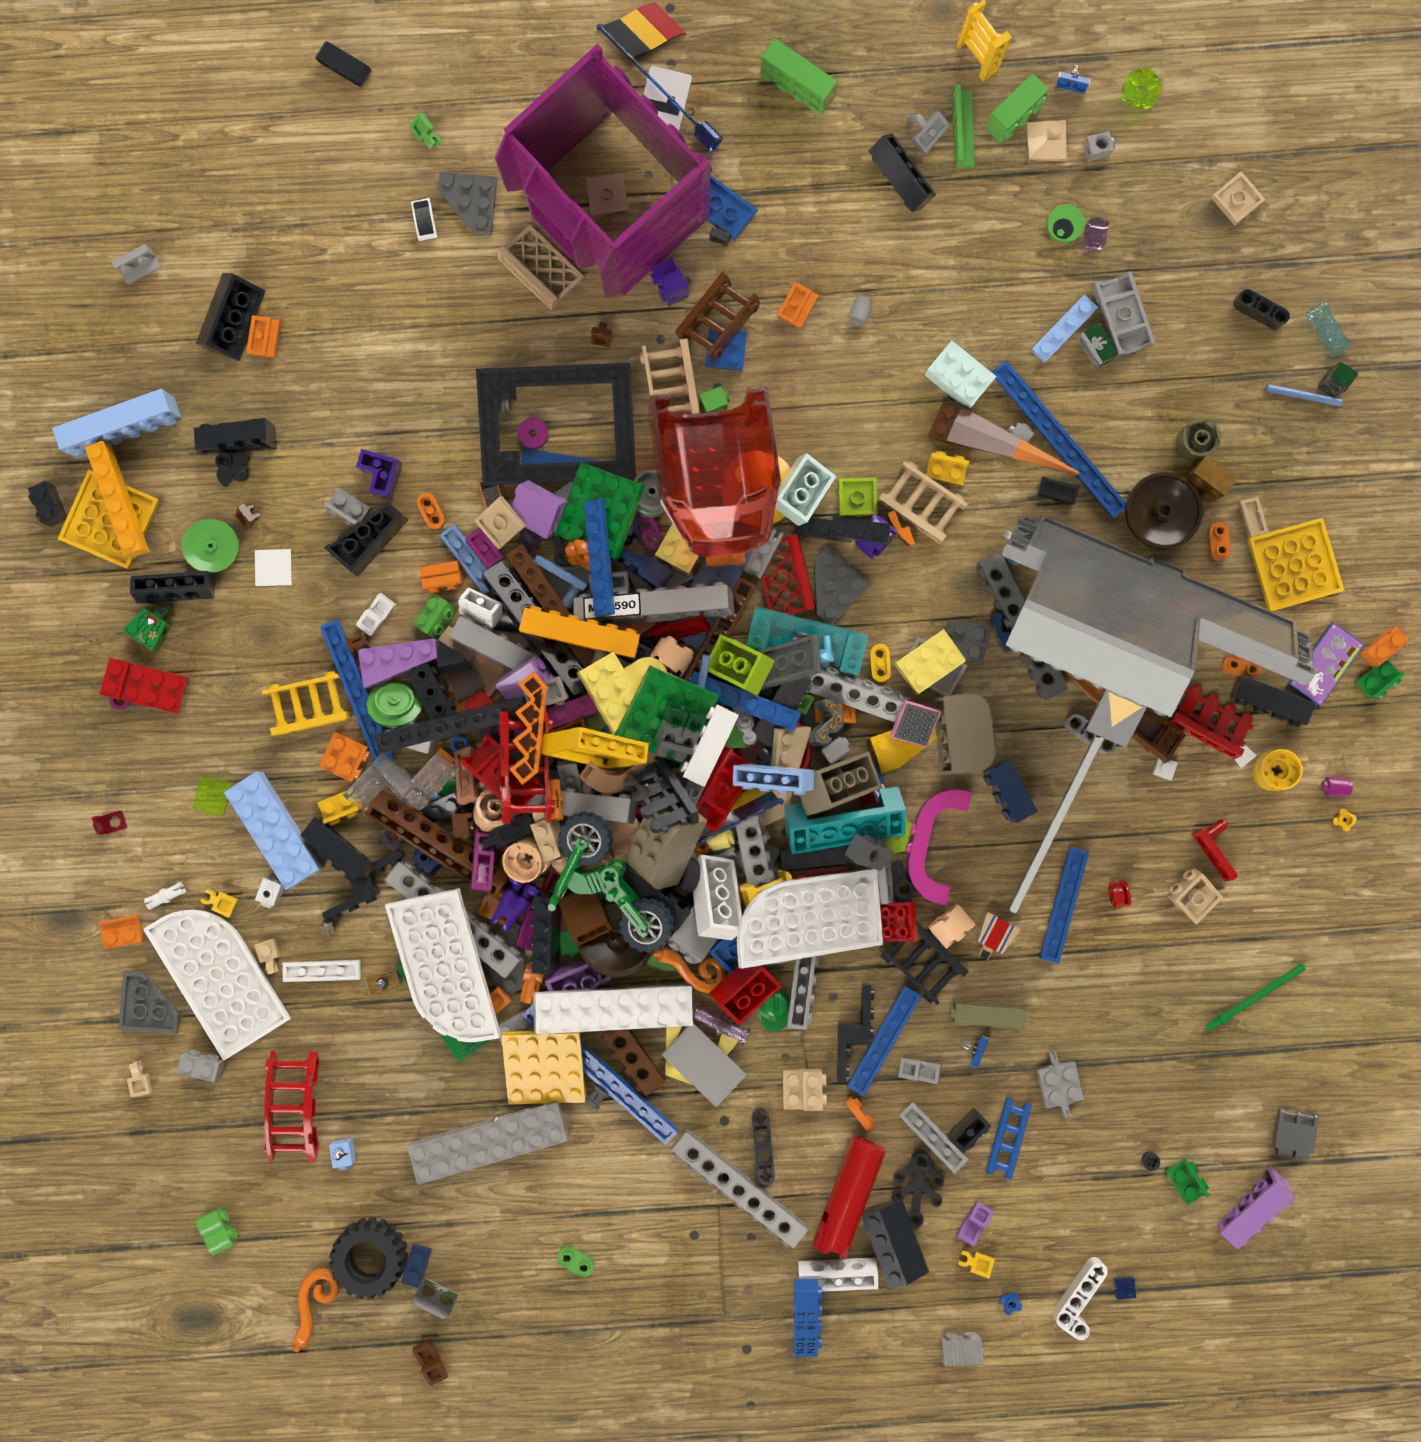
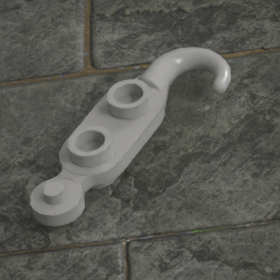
M732 707V712L739 715L736 725L738 730L744 733V743L748 745L754 744L757 737L752 732L754 728L752 715Z

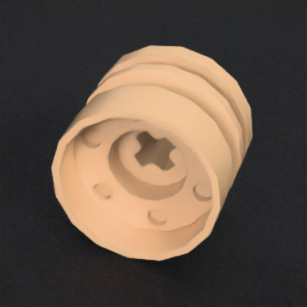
M530 834L507 848L503 854L502 863L505 872L510 878L517 882L526 883L531 882L547 870L551 860L543 862L533 834Z

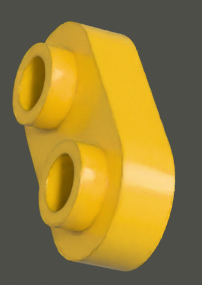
M877 644L870 651L871 676L876 682H885L891 675L890 651L884 644ZM878 650L882 651V657L876 656ZM879 669L884 672V675L881 677L877 675Z

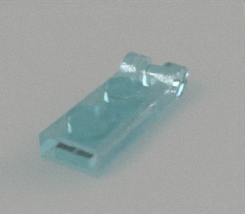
M1325 301L1318 304L1317 308H1311L1306 312L1308 319L1332 358L1351 347V344L1331 314L1329 305ZM1321 314L1324 319L1320 320L1318 315Z

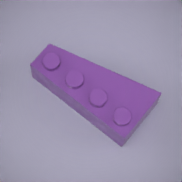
M433 638L358 650L363 687L366 689L373 688L395 677L404 675L426 662L433 663L437 661V639Z

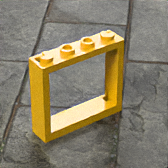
M577 727L544 734L541 754L587 765L591 761L600 768L614 769L647 763L649 743ZM603 759H607V765H603Z

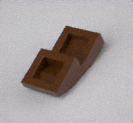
M431 1339L413 1347V1354L422 1367L421 1372L430 1386L448 1378L444 1364Z

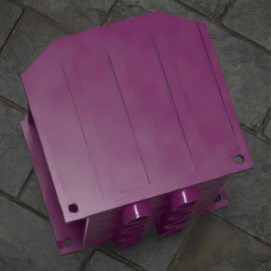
M598 43L503 129L505 134L496 153L495 161L506 191L524 190L533 220H536L577 264L579 269L591 267L595 264L600 268L599 273L606 298L620 294L625 296L652 271L651 267L661 263L705 223L710 216V188L712 187L710 181V173H712L710 162L701 154H694L685 145V139L679 130L672 124L667 125L658 116V111L654 104L645 95L641 97L631 87V82L626 74L618 66L613 68L603 57L602 47ZM611 113L626 126L678 182L614 242L576 202L571 200L561 190L548 173L555 164Z

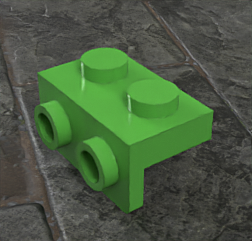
M433 593L412 625L438 640L458 608Z

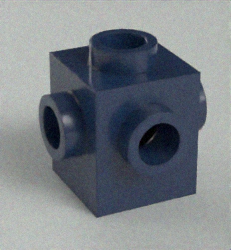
M416 849L415 855L412 857L416 862L414 866L422 873L425 871L432 876L443 866L419 849Z

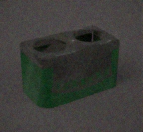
M1339 362L1328 369L1318 388L1329 396L1336 397L1347 391L1358 376V373L1346 364Z

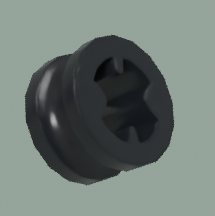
M1148 1151L1143 1154L1141 1159L1143 1166L1149 1171L1157 1170L1160 1166V1158L1156 1153ZM1148 1157L1156 1159V1161H1153L1154 1165L1146 1164Z

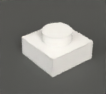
M1157 757L1152 774L1172 781L1178 762L1169 760L1167 763H1164Z

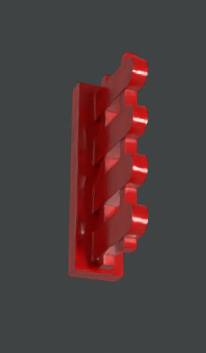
M1199 685L1186 689L1184 692L1186 697L1182 705L1176 707L1175 710L1178 712L1169 717L1168 721L1183 732L1232 759L1242 757L1245 749L1241 747H1244L1246 744L1243 741L1248 729L1251 731L1254 727L1251 724L1253 721L1252 715L1250 713H1244L1240 717L1234 715L1236 707L1231 703L1223 708L1218 706L1219 698L1215 694L1209 695L1206 699L1201 696L1202 688ZM1197 702H1200L1203 706L1199 714L1196 715L1192 712ZM1214 711L1220 713L1215 725L1209 722ZM1231 720L1237 723L1232 734L1226 731Z

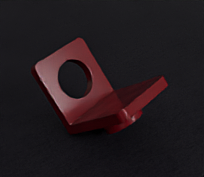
M122 810L103 816L92 817L93 828L97 835H107L127 828ZM114 816L120 819L118 827H112L110 824V820Z

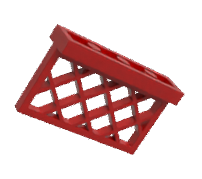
M798 534L790 535V537L782 538L780 544L788 542V552L784 556L776 551L775 553L784 557L779 567L770 563L769 565L777 569L771 579L765 576V574L761 579L768 609L773 610L774 604L778 601L786 606L782 613L789 615L816 610L800 537ZM786 559L793 563L794 568L790 574L781 570ZM779 571L788 576L783 586L773 581ZM790 578L797 581L798 584L794 593L785 588ZM772 582L781 587L776 597L770 595L768 591ZM783 590L792 594L787 604L778 600ZM795 596L802 601L803 608L795 610L789 606Z

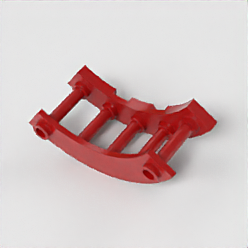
M547 711L543 735L549 734V731H552V719H549ZM500 712L499 783L500 794H502V824H509L511 815H514V813H545L546 823H551V815L555 814V804L551 803L547 755L542 754V765H540V771L538 772L543 773V787H513V785H509V775H512L510 768L514 766L512 763H509V753L520 751L515 743L509 741V731L513 729H527L528 727L523 721L509 720L508 712ZM513 795H544V805H514V803H511L510 797H513Z
M271 1051L270 1058L266 1060L265 1069L267 1076L264 1098L266 1143L264 1152L268 1154L270 1162L274 1161L276 1152H303L307 1154L308 1162H316L319 1140L317 1126L312 1124V1117L316 1116V1099L312 1098L313 1086H317L320 1059L317 1051H310L309 1057L305 1061H278L275 1051ZM277 1069H304L306 1071L305 1080L302 1082H275ZM274 1090H301L304 1092V1103L301 1105H273ZM273 1113H300L303 1115V1125L301 1127H274ZM275 1135H301V1137H304L305 1142L304 1144H277Z

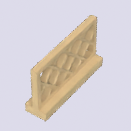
M528 225L505 247L502 246L497 251L498 260L551 311L563 297L584 279V276L531 225ZM530 232L536 237V242H524V237ZM514 246H522V255L513 254L510 249ZM524 246L536 247V255H524ZM538 247H546L549 250V255H538ZM524 259H536V268L527 267L524 264ZM538 259L549 260V268H538ZM551 260H560L563 263V268H551ZM538 272H549V281L540 280ZM551 272L563 273V281H551ZM565 273H573L577 278L574 281H565ZM552 285H563V291L557 296L552 291Z

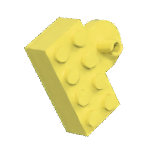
M612 652L577 672L613 735L649 665L667 672L665 666L659 660L645 657L623 668L615 653Z

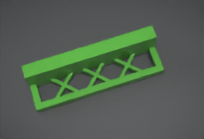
M955 85L952 92L955 169L974 168L972 91H961V85Z

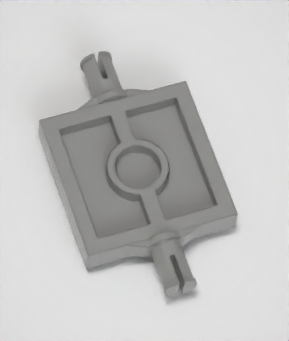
M1052 1051L1048 1053L1051 1064L1045 1068L1036 1069L1045 1108L1061 1107L1063 1118L1071 1117L1069 1105L1073 1102L1084 1100L1075 1061L1059 1062L1057 1051Z

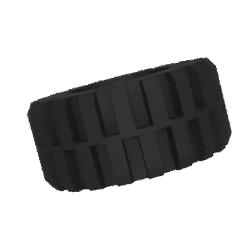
M370 1217L367 1221L365 1218L359 1219L357 1223L353 1222L344 1229L334 1242L329 1256L332 1259L329 1263V1268L334 1270L331 1276L333 1280L337 1279L339 1281L337 1286L340 1289L344 1287L347 1290L346 1294L349 1296L354 1293L358 1299H362L364 1296H367V1299H374L376 1295L380 1297L386 1291H390L402 1276L408 1259V1252H405L407 1243L406 1241L402 1242L403 1234L401 1231L398 1233L395 1231V1225L391 1224L388 1226L386 1224L387 1220L381 1219L378 1222L376 1217ZM361 1242H370L377 1245L385 1255V1268L375 1274L361 1271L353 1261L352 1250L354 1246Z

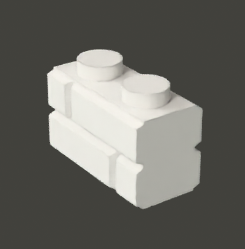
M467 588L458 600L460 614L471 617L492 629L503 616L501 602L471 588Z

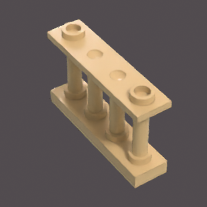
M681 339L680 346H677L676 349L647 353L646 345L642 346L643 352H639L641 364L645 363L652 404V408H648L650 420L654 419L655 425L659 424V416L683 412L691 413L692 419L700 418L688 339ZM675 356L682 357L683 365H680V367L650 372L648 362L650 360ZM676 375L686 377V383H683V386L653 390L651 379ZM682 393L689 396V402H686L684 405L656 409L654 398Z
M904 461L900 468L905 471L891 492L887 494L882 493L877 502L891 512L895 511L896 515L940 544L946 537L943 529L959 507L963 510L968 503L965 502L966 499L960 494H953L920 472L914 463ZM912 475L920 483L907 502L901 505L896 501V496ZM926 486L936 491L922 514L917 516L912 512V507ZM945 497L952 504L939 523L932 526L928 523V517L941 498Z

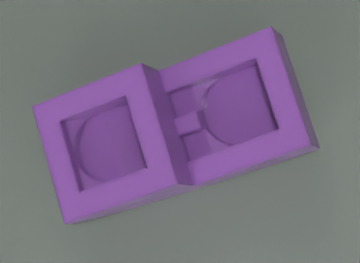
M977 1201L966 1216L956 1236L969 1245L975 1246L982 1230L986 1229L994 1211Z

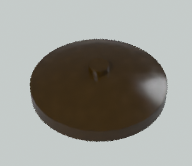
M1171 472L1154 473L1140 480L1131 489L1125 504V518L1131 533L1141 543L1155 549H1171L1186 543L1199 529L1203 517L1202 500L1195 486L1181 475Z
M605 900L603 903L613 930L579 945L578 948L584 961L594 971L610 977L627 976L641 969L648 962L653 951L647 953V951L639 952L637 951L638 949L635 947L634 949L631 948L630 944L624 941V936L620 933L621 925H619L623 912L617 903ZM648 933L647 936H645V937H652V936H651L650 933Z

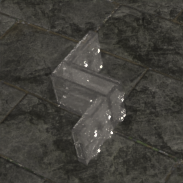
M382 753L343 796L346 800L367 811L370 802L382 790L387 791L390 788L402 802L420 811L455 776L459 768L439 753H436L413 777L401 763Z

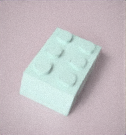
M952 340L925 373L928 379L968 410L971 409L996 378L993 373Z
M807 453L798 457L777 489L774 508L798 526L807 523L836 476Z

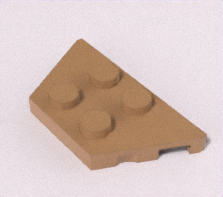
M493 630L492 632L498 636L503 634L509 637L510 642L514 644L518 642L525 645L527 650L530 647V644L523 635ZM475 653L471 659L487 695L492 697L497 690L495 685L499 679L511 670L478 653Z

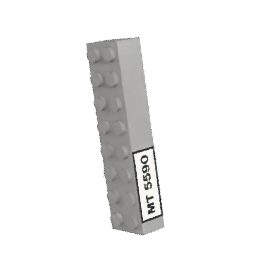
M724 582L713 583V586L695 584L693 588L675 586L671 590H667L665 587L655 588V591L638 589L636 593L618 591L617 594H614L615 614L599 618L594 616L593 596L582 594L579 595V598H573L574 616L580 617V621L587 622V619H591L605 626L606 624L625 625L683 620L702 615L705 618L734 615L733 592Z
M557 1101L535 1105L411 1142L407 1149L417 1185L567 1142L570 1135L561 1104Z

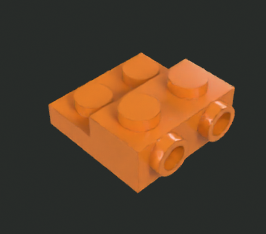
M334 732L319 767L350 782H355L356 779H360L363 773V769H361L363 763L369 760L371 752H369L367 745Z

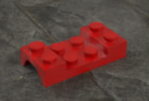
M109 657L99 695L180 715L181 701L185 687L189 682V677Z
M486 733L482 744L471 756L462 758L460 762L502 802L499 783L500 745ZM509 754V763H512V765H515L516 763H518V762ZM513 773L509 775V785H513V787H543L534 777L522 785ZM513 795V797H510V800L514 805H527L536 795Z
M727 746L723 747L704 790L695 805L699 814L707 820L705 827L716 833L720 830L743 791V786L733 785V766L742 764L754 765Z

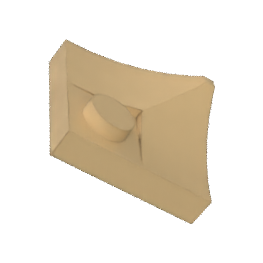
M1066 120L1027 123L1029 160L1066 161Z

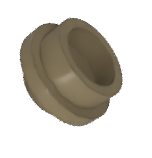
M322 919L323 923L320 924L322 935L326 934L327 938H329L330 935L334 934L331 919Z

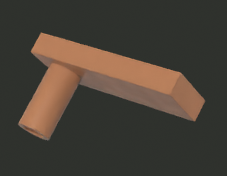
M471 746L454 752L457 803L460 805L470 802L476 804L480 796L477 789V778L460 762L462 758L471 756L475 752V749Z

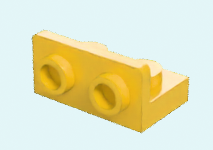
M941 451L932 453L929 457L926 476L934 481L962 487L969 461L959 455H954V457L946 456L947 453Z
M355 788L318 802L324 818L322 822L323 824L329 823L330 826L340 823V818L345 816L348 819L359 815L358 811L363 810Z

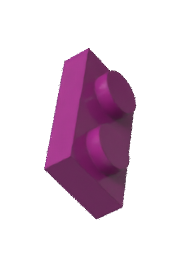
M481 528L465 538L487 569H490L504 559Z

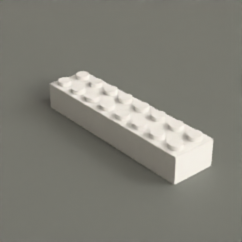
M688 984L533 992L534 1032L536 1034L693 1026L692 986Z

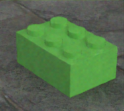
M1032 73L991 113L985 129L1000 144L1005 140L1009 141L1016 134L1015 130L1019 126L1023 128L1030 120L1029 117L1032 114L1036 115L1043 108L1042 104L1047 99L1045 96L1049 89Z

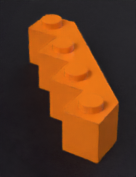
M535 671L519 683V686L531 700L515 712L528 727L513 740L525 757L510 768V771L522 785L540 771L548 686Z

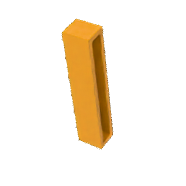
M102 440L86 446L88 458L123 555L134 558L150 552L112 445Z
M531 605L530 608L524 607L519 628L521 633L606 653L614 652L615 655L631 659L636 657L640 641V635L637 634L636 630L626 628L625 631L618 630V626L606 624L605 627L598 625V621L587 619V622L580 621L578 616L568 615L567 618L560 616L561 613L549 610V613L542 612L540 607Z

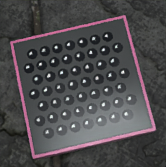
M904 700L891 732V737L927 747L941 712L938 709Z

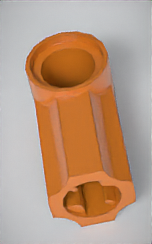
M526 964L523 977L524 985L520 1001L528 1004L533 1003V992H539L540 984H542L544 974L532 973L531 964Z

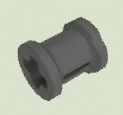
M595 1084V1089L589 1097L585 1098V1102L598 1110L600 1103L609 1094L598 1084Z

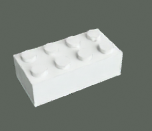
M714 705V707L710 708L706 716L708 719L693 748V754H689L687 760L678 769L681 772L679 776L705 787L739 716L738 714L719 705Z
M700 855L696 858L700 865V880L693 891L698 936L732 940L737 937L742 918L734 860Z

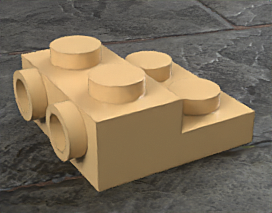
M1193 868L1183 874L1184 879L1179 884L1176 883L1170 887V893L1167 896L1197 925L1223 899V896L1203 873Z
M783 1069V1109L823 1110V1105H827L826 1094H823L822 1086H826V1074H822L821 1069Z

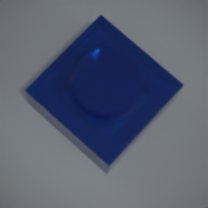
M1133 1276L1113 1278L1115 1298L1117 1300L1136 1298L1135 1278Z

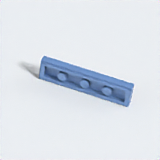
M453 524L439 536L482 594L487 596L490 591L481 579L482 573L488 569L457 526Z

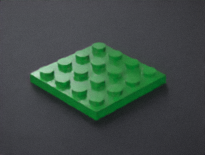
M580 462L555 535L572 542L575 539L588 542L584 502L600 498L604 499L610 557L619 559L645 485Z
M649 665L614 735L649 743L648 751L656 754L657 742L654 739L665 715L664 708L666 702L682 706L683 708L701 711L706 717L710 708L714 707L719 696L714 692ZM670 749L666 759L682 765L684 762L673 759L674 750Z

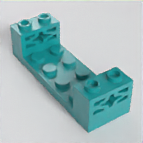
M756 606L746 646L761 651L768 647L771 648L815 634L818 636L819 649H824L823 636L828 635L831 638V651L835 653L834 661L829 662L830 665L839 667V670L842 672L859 675L868 635Z
M899 787L879 790V808L811 820L807 819L802 803L784 806L785 831L791 855L850 845L855 834L861 836L867 834L875 840L877 838L885 839L906 834V808Z

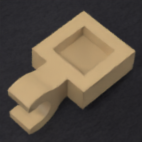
M275 938L255 944L259 962H266L267 974L278 972L275 958L280 957Z
M139 1060L129 1064L132 1077L127 1078L131 1098L150 1094L152 1088L149 1074H142V1061Z

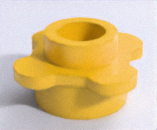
M1340 809L1339 815L1333 819V823L1342 827L1343 831H1349L1357 818L1355 815L1348 813L1346 809Z

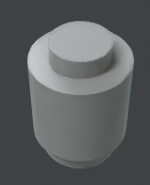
M858 296L854 300L848 317L851 320V324L860 327L867 323L872 309V301L869 298Z

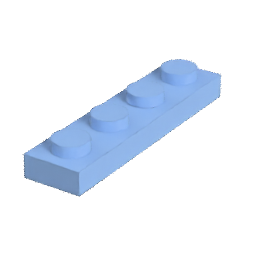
M1084 294L1031 351L1045 363L1098 307Z

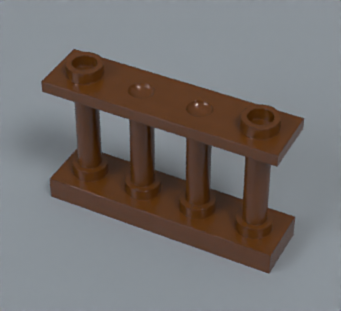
M721 272L675 330L679 340L693 339L709 350L707 355L713 363L723 355L724 349L750 316L757 312L761 304L755 293L750 299H747L732 289L728 276ZM727 294L744 305L738 314L719 303L723 295ZM712 309H716L732 320L726 329L707 317ZM700 324L706 325L720 335L714 344L695 332Z

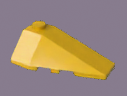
M935 728L928 745L937 739ZM892 730L868 738L881 774L900 768L922 751L925 746L892 738Z

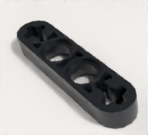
M759 1107L752 1112L757 1177L761 1184L769 1185L775 1179L770 1121L767 1110ZM759 1112L766 1116L763 1118V1126L767 1125V1128H755V1126H759V1120L755 1118ZM761 1131L766 1132L768 1135L767 1140L763 1142L757 1139V1134ZM767 1151L770 1157L768 1160L762 1161L758 1157L759 1153ZM771 1164V1166H767L768 1174H771V1176L764 1180V1177L760 1176L764 1174L763 1166L759 1167V1165L766 1166Z

